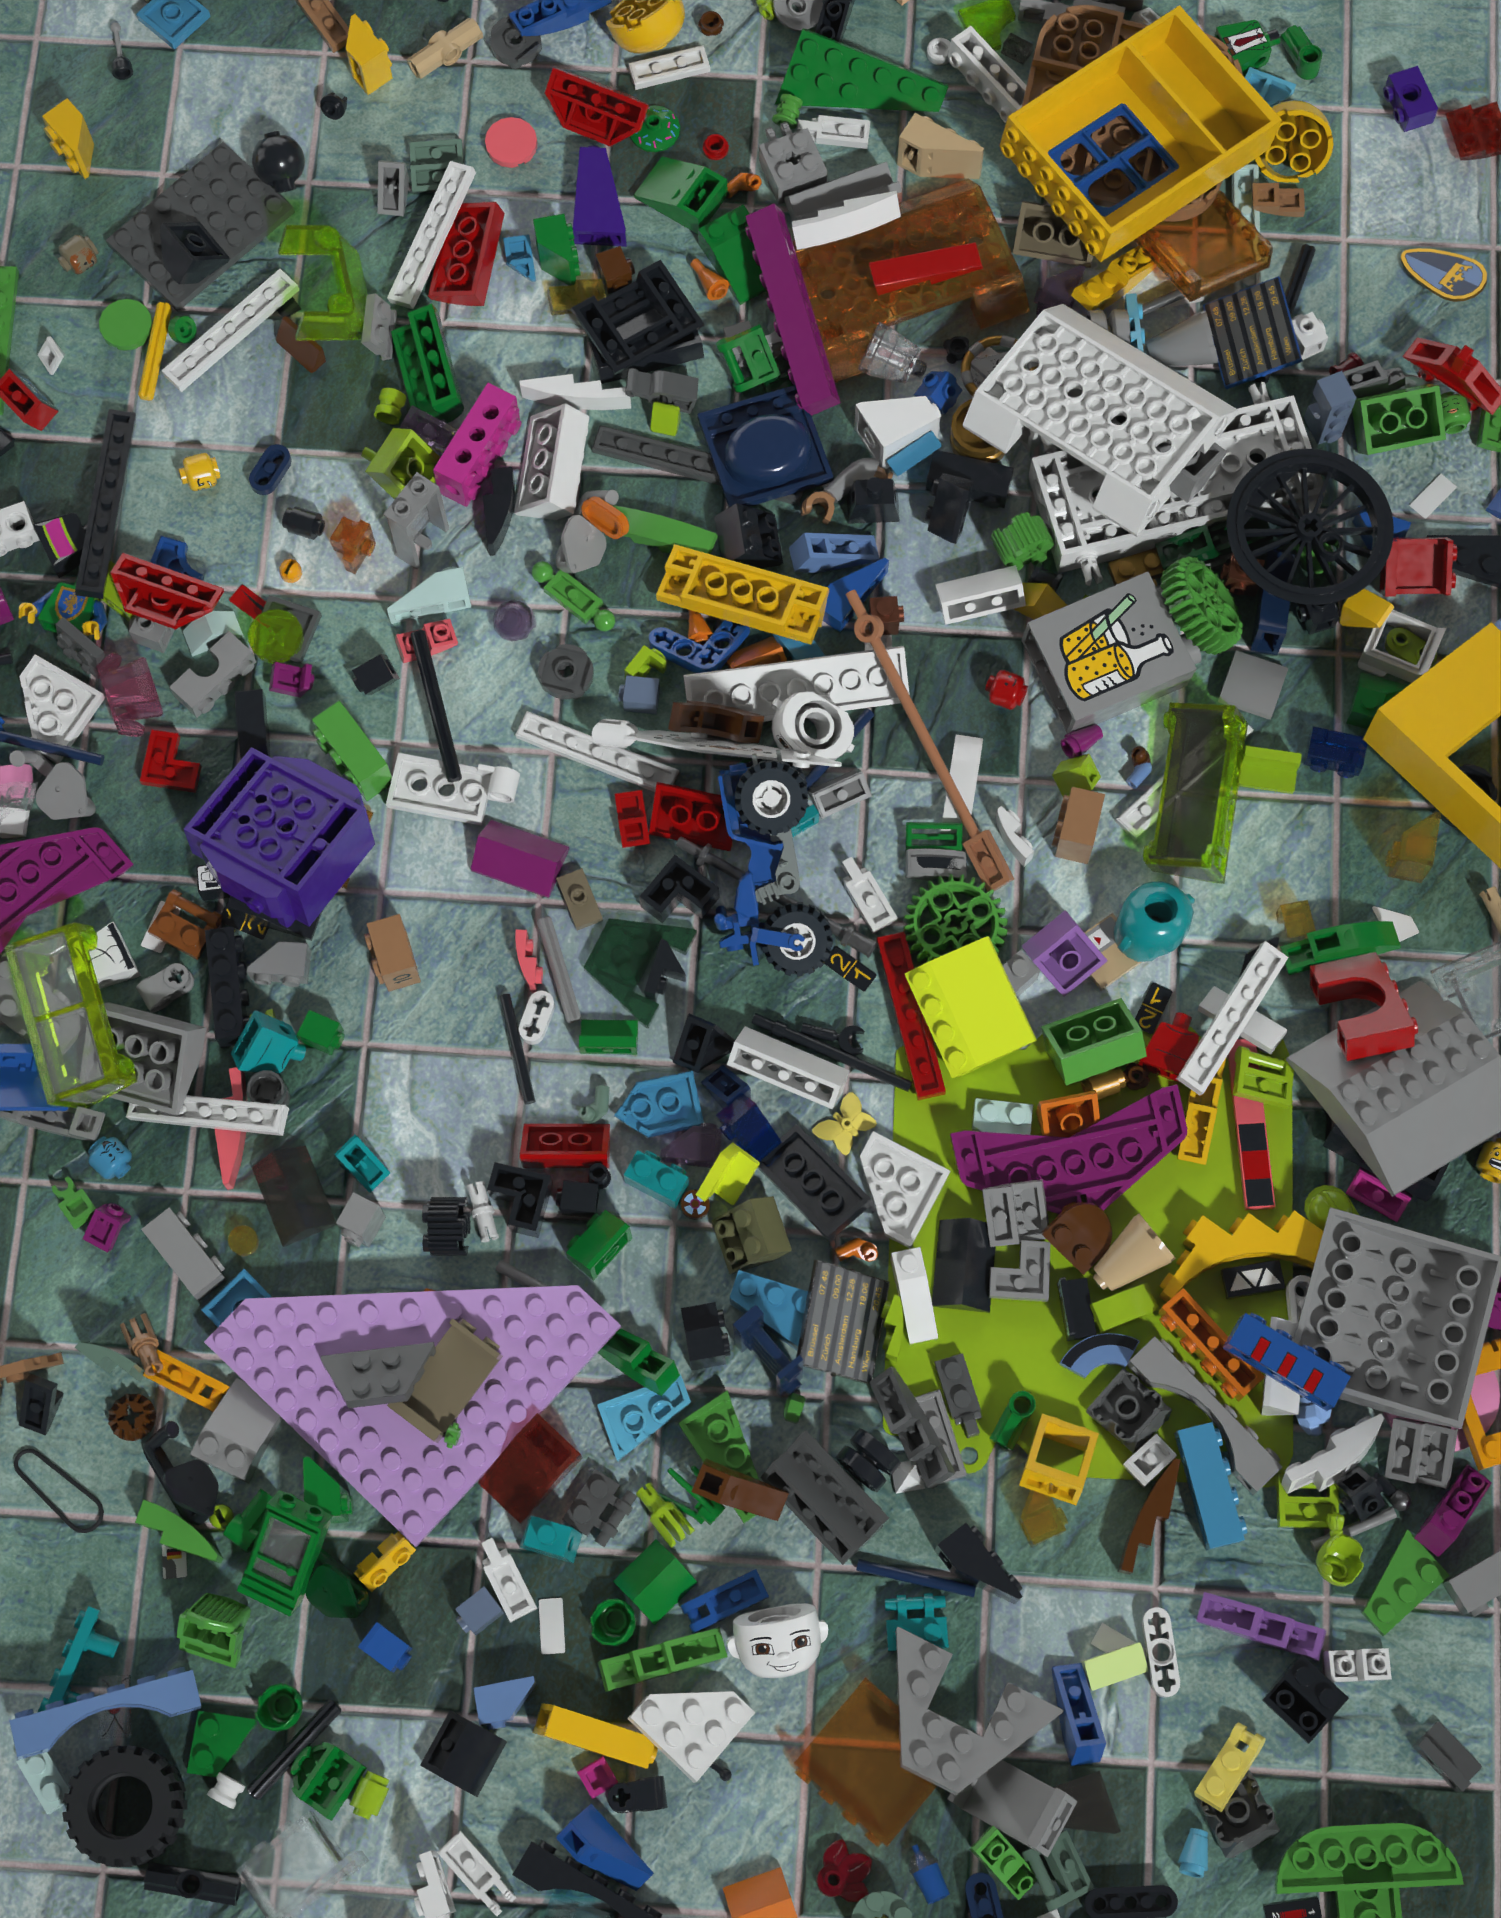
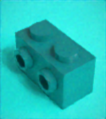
M637 1150L623 1175L625 1183L676 1209L689 1186V1177L685 1175L686 1171L675 1164H671L669 1167L661 1163V1158L646 1150L645 1153Z

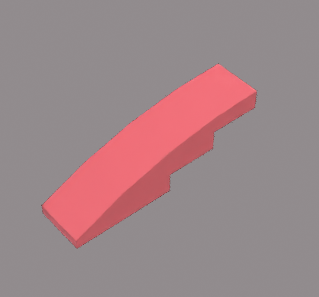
M237 1067L229 1069L233 1096L222 1099L247 1101L245 1073L238 1070ZM215 1129L222 1182L227 1190L234 1189L242 1162L246 1132Z

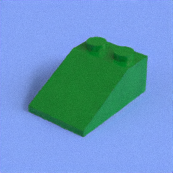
M744 204L698 229L700 248L717 273L728 280V289L739 305L767 291L760 281L761 267L757 265L753 257L754 243L749 240L745 228L748 226L746 216L750 213Z

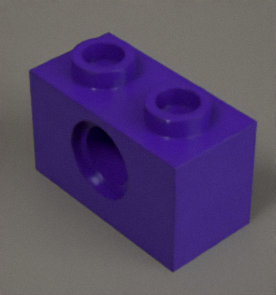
M1415 66L1390 74L1383 88L1385 100L1390 102L1393 108L1394 119L1398 124L1400 123L1403 131L1407 132L1432 124L1438 107L1419 67Z

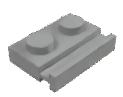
M375 293L366 297L361 343L375 355H381V360L384 361L392 359L394 342L391 331L395 330L397 311L395 309L391 310L390 305Z

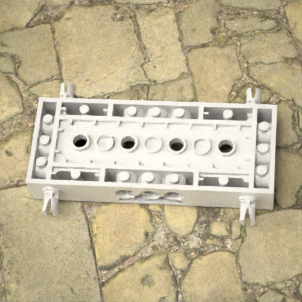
M1261 382L1259 391L1255 384L1251 385L1248 390L1254 405L1238 408L1239 413L1215 441L1227 453L1206 484L1188 503L1171 492L1170 498L1138 537L1093 510L1092 506L1095 499L1092 497V493L1100 490L1105 476L1041 437L1040 439L1046 454L1031 459L1028 478L1040 516L1054 540L1051 552L1058 573L1082 568L1086 585H1091V573L1098 584L1103 580L1098 567L1099 563L1156 548L1155 544L1203 525L1207 524L1208 527L1227 521L1229 503L1237 485L1258 464L1250 459L1251 454L1258 453L1266 459L1288 450L1312 449L1294 395L1270 401L1265 382ZM1298 473L1286 483L1303 514L1301 474ZM1307 473L1309 513L1313 512L1323 485L1321 475ZM1281 488L1278 489L1272 496L1294 515ZM1325 490V492H1324V495H1323V498H1322V500H1321V503H1320V506H1319V508H1318V511H1319V509H1320V507H1321V504H1322L1323 499H1324V497H1325V494H1326V492H1327L1326 490ZM1267 502L1258 509L1285 519Z

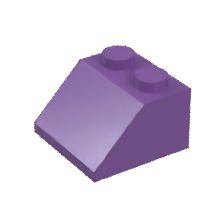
M1066 910L1022 945V948L1063 997L1108 961Z

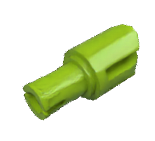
M652 1483L645 1484L646 1489L642 1486L636 1495L652 1513L650 1515V1522L668 1545L673 1548L676 1545L674 1538L681 1542L686 1538L684 1531L690 1535L695 1530L673 1502H665Z

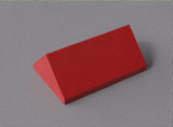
M657 782L649 835L678 840L682 836L697 845L705 846L709 843L712 845V848L731 851L734 839L727 832L721 795Z
M524 1123L520 1147L522 1167L590 1168L595 1163H601L606 1168H609L610 1124Z

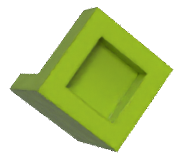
M1090 753L1061 761L1052 774L1062 796H1069L1072 787L1092 791L1101 778Z

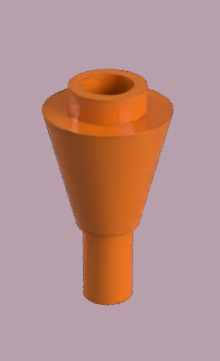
M698 258L691 261L690 266L698 274L707 298L711 301L723 298L729 288L728 280L706 268Z
M688 610L690 616L688 638L704 645L713 632L699 612Z

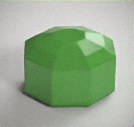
M792 1393L788 1397L783 1409L785 1421L794 1424L799 1422L806 1399L804 1398L805 1396Z

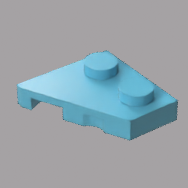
M1249 67L1245 79L1270 107L1283 102L1291 96L1297 85Z

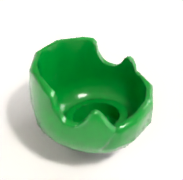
M607 1599L601 1602L590 1617L591 1635L602 1645L617 1646L627 1642L633 1635L636 1627V1618L632 1607L621 1599Z
M283 1683L271 1685L258 1697V1709L255 1713V1718L263 1728L272 1731L288 1730L301 1717L303 1709L302 1696L293 1686Z

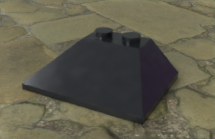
M661 260L640 270L635 282L599 301H597L595 296H592L571 308V311L614 375L704 326L703 321Z

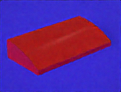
M497 202L462 203L436 259L428 294L431 300L456 305L484 306L505 214Z

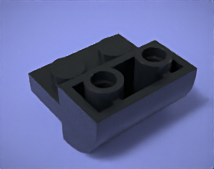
M450 1710L420 1766L478 1797L507 1741Z

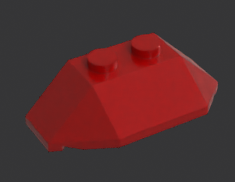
M555 67L552 69L545 90V95L550 101L563 128L607 146H613L641 131L649 107L647 103L629 94Z
M125 553L121 554L110 572L125 612L173 629H178L212 612L224 592L222 587Z

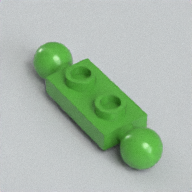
M540 561L534 564L532 567V577L539 583L547 582L544 586V592L584 624L593 618L595 627L600 631H609L614 627V614L609 610H599L603 606V600L561 569L554 575L553 568L548 562Z

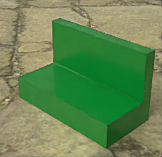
M581 1019V1035H579L580 1054L637 1055L638 1020Z

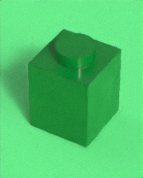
M309 1010L297 1033V1037L301 1043L332 1055L334 1049H339L342 1045L345 1034L339 1022Z

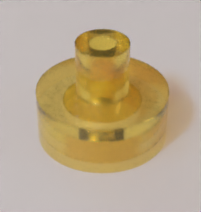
M241 1225L235 1227L230 1232L228 1244L237 1255L248 1256L258 1248L259 1238L251 1227Z

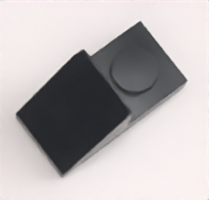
M664 939L660 941L644 990L645 999L654 1002L657 1001L659 994L663 995L668 979L664 978V976L686 982V974L667 940Z
M33 1374L27 1377L24 1385L19 1426L46 1436L63 1399L64 1393L57 1390V1383Z

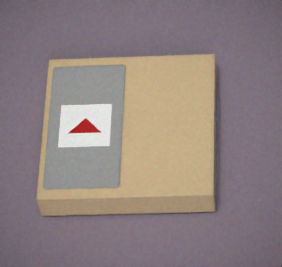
M1113 913L1085 932L1108 960L1089 976L1100 991L1142 963L1128 958L1117 948L1118 946L1113 935L1117 918Z

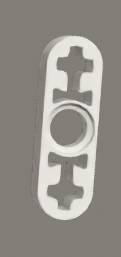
M1154 1607L1143 1615L1142 1628L1152 1689L1158 1696L1167 1698L1178 1692L1180 1677L1170 1616L1164 1609ZM1153 1613H1157L1158 1618L1164 1619V1623L1159 1626L1160 1635L1167 1633V1639L1157 1638L1153 1641L1150 1640V1635H1156L1154 1625H1149L1148 1620L1153 1618ZM1161 1643L1168 1647L1169 1657L1167 1660L1158 1661L1154 1658L1152 1650L1156 1644ZM1171 1663L1172 1670L1167 1669L1166 1675L1167 1679L1173 1680L1174 1685L1169 1687V1692H1165L1164 1687L1158 1686V1681L1163 1678L1162 1670L1155 1672L1154 1666L1163 1667Z

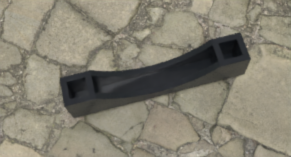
M542 1839L539 1844L531 1841L512 1874L537 1891L566 1889L590 1894L606 1902L619 1912L623 1918H661L663 1915L649 1905H646L645 1909L635 1905L636 1897L621 1888L618 1893L607 1887L610 1881L593 1872L590 1877L580 1871L583 1865L573 1858L567 1856L565 1861L554 1854L557 1849Z

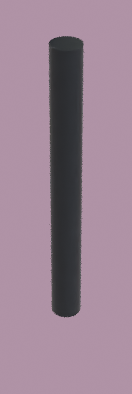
M503 994L499 996L524 1104H532L536 1101L510 994Z

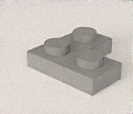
M1021 1240L1019 1269L991 1267L989 1298L1047 1302L1049 1300L1050 1242Z

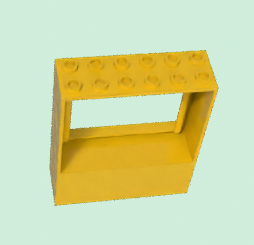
M1491 622L1377 710L1363 740L1501 869V807L1448 759L1451 754L1501 716V630Z

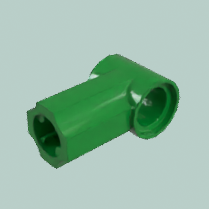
M1293 25L1287 28L1281 34L1280 41L1296 64L1297 75L1304 80L1314 79L1317 77L1323 54L1321 49L1316 45H1312L1300 26Z
M1018 1391L1009 1399L1003 1414L989 1438L995 1444L1013 1451L1036 1407L1035 1399L1029 1392ZM1018 1398L1026 1399L1030 1406L1029 1411L1026 1413L1017 1412L1013 1405L1014 1401Z
M260 1489L242 1514H237L223 1533L226 1538L246 1553H249L253 1548L267 1508L266 1505L272 1496Z

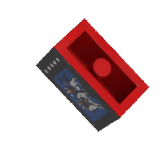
M9 368L0 379V398L24 423L42 431L59 412L27 377Z

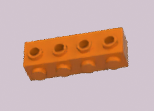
M1184 1288L1159 1310L1158 1314L1161 1316L1159 1319L1161 1324L1169 1332L1175 1331L1181 1338L1179 1341L1181 1346L1189 1354H1196L1202 1361L1200 1362L1201 1368L1209 1376L1215 1375L1222 1383L1220 1388L1230 1399L1235 1397L1239 1402L1265 1378L1258 1369L1223 1349L1228 1336Z

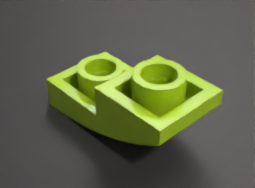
M1148 1282L1090 1304L1100 1332L1159 1310Z
M894 1294L892 1302L886 1300L881 1317L886 1319L884 1327L894 1330V1333H887L882 1349L887 1350L886 1359L897 1362L903 1335V1309L900 1296Z

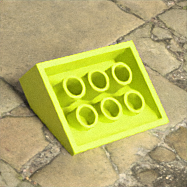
M989 936L933 959L905 973V977L951 1078L966 1075L1037 1041Z

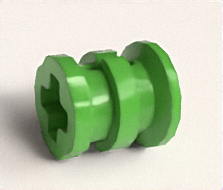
M782 94L780 98L781 104H778L776 109L778 114L773 115L772 121L778 126L781 123L787 122L790 129H795L797 127L795 119L799 117L800 111L798 109L801 108L803 101L791 94Z

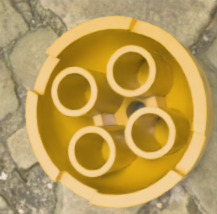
M622 0L610 11L612 18L606 21V25L615 42L621 48L631 53H648L664 48L677 36L684 23L685 9L682 0Z
M1297 100L1281 102L1271 107L1282 119V122L1270 149L1255 159L1261 172L1274 181L1299 183L1298 177H1309L1314 173L1317 175L1326 166L1333 151V136L1325 115L1312 104ZM1286 153H1288L1290 167L1294 171L1301 173L1293 176H1284L1275 172L1268 163L1272 165L1281 164L1286 159ZM1303 155L1299 160L1294 159L1296 156Z

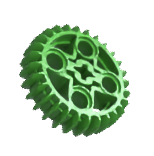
M1188 556L1177 560L1163 571L1160 587L1163 589L1162 596L1166 598L1164 604L1169 607V614H1172L1174 617V622H1177L1180 631L1186 634V639L1192 640L1193 646H1198L1201 651H1205L1207 654L1216 655L1233 647L1241 639L1243 623L1240 621L1241 615L1237 612L1239 607L1235 605L1234 598L1228 592L1229 589L1224 586V580L1221 581L1217 577V573L1211 571L1210 566H1205L1204 561H1199L1198 558Z
M950 874L948 882H944L942 876H939L938 885L936 886L929 880L927 885L928 891L920 887L918 891L920 897L916 895L911 897V902L914 905H907L906 912L909 914L905 915L903 920L904 923L909 924L903 927V932L911 934L905 938L908 944H913L910 948V953L919 952L917 962L919 963L924 959L929 962L940 957L938 953L948 947H951L954 951L981 939L977 931L990 923V939L999 956L1000 950L997 947H1004L1005 940L1000 937L1007 936L1008 930L1002 927L1007 925L1008 919L1000 918L1004 916L1006 911L1005 908H997L1001 903V899L991 900L994 890L991 889L985 893V882L976 887L974 886L975 877H972L969 883H966L963 874L960 876L959 881H954L953 874ZM953 893L964 894L973 899L960 905ZM943 898L948 902V905L938 907L934 904V900ZM925 907H927L934 920L920 928V917ZM976 908H982L986 911L987 915L978 917L972 911ZM953 922L955 925L960 924V929H957L955 926L950 928L951 923ZM934 935L938 938V942L928 944L924 941V937Z

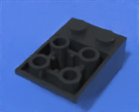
M965 1523L937 1544L934 1551L952 1575L1013 1604H1016L1023 1597L1020 1593L1023 1589L1012 1574L1008 1577L1001 1569L1004 1563L994 1550L988 1552L982 1544L985 1538L976 1526L973 1525L970 1528Z

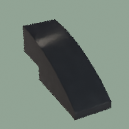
M513 467L491 469L493 494L483 495L487 544L490 556L496 555L510 526L515 500Z
M263 689L236 691L235 707L240 760L251 747L271 757L266 696Z

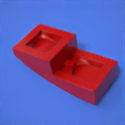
M642 790L614 794L622 848L650 844Z

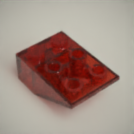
M537 1413L509 1443L479 1480L478 1484L521 1524L583 1458L566 1439Z

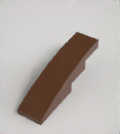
M1173 1459L1152 1486L1139 1509L1127 1537L1118 1572L1128 1575L1133 1573L1138 1546L1150 1547L1156 1519L1161 1521L1169 1519L1180 1459Z

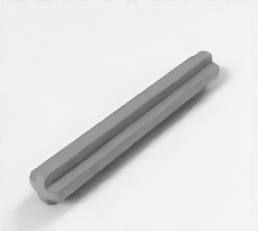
M549 916L537 920V925L567 1023L578 1022L581 1020V1014L552 918Z

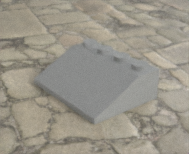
M111 1002L90 1005L78 1089L168 1114L179 1115L202 1057L206 1027Z

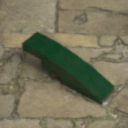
M1251 517L1245 524L1244 529H1270V526L1266 521ZM1227 521L1208 527L1206 524L1155 544L1164 570L1183 557L1190 556L1198 558L1199 561H1205L1233 553L1228 540ZM1246 537L1249 547L1273 539V537Z

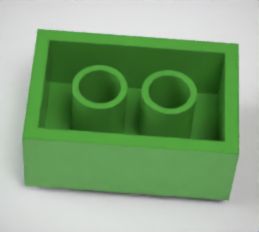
M1426 384L1356 398L1352 413L1357 450L1360 454L1371 455L1446 440L1439 385Z
M340 700L312 719L315 726L312 732L317 739V744L325 755H330L333 760L332 764L341 776L344 774L348 781L357 786L366 802L390 786L392 776L388 764Z
M1122 998L1041 1026L1046 1052L1065 1085L1079 1082L1147 1057L1142 1030Z

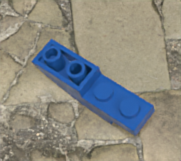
M537 0L509 13V18L521 36L546 35L588 21L590 13L611 4L612 0Z

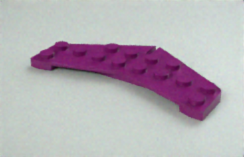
M93 827L0 845V954L27 916L119 877L133 867L134 864L104 830Z
M1178 1085L1163 1087L1071 1137L979 1131L951 1133L950 1137L959 1178L964 1185L983 1191L984 1188L1043 1179L1047 1211L1060 1214L1062 1212L1061 1209L1067 1204L1082 1202L1080 1195L1085 1194L1087 1203H1094L1104 1211L1185 1139L1187 1125Z

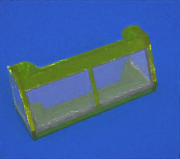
M76 922L13 942L5 947L47 1104L77 1108V1106L89 1108L136 1083L137 1079L132 1060L117 1052L89 951L97 948V933L93 926Z

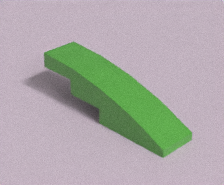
M613 505L628 519L629 531L624 537H630L634 543L656 546L664 553H671L675 544L711 554L718 537L714 532L682 521L637 509Z
M720 1627L600 1660L598 1665L605 1692L704 1665L727 1658L728 1656Z

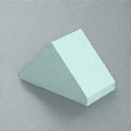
M212 611L192 621L183 630L192 657L209 651L228 631L238 639L244 637L234 611Z

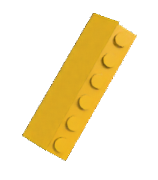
M674 544L665 564L666 573L656 593L657 601L811 645L818 627L822 626L829 588Z

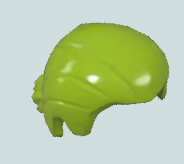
M1328 1513L1326 1522L1330 1529V1538L1319 1549L1316 1565L1323 1579L1335 1586L1344 1587L1351 1584L1364 1567V1563L1360 1560L1363 1548L1357 1540L1343 1534L1344 1516L1339 1513Z

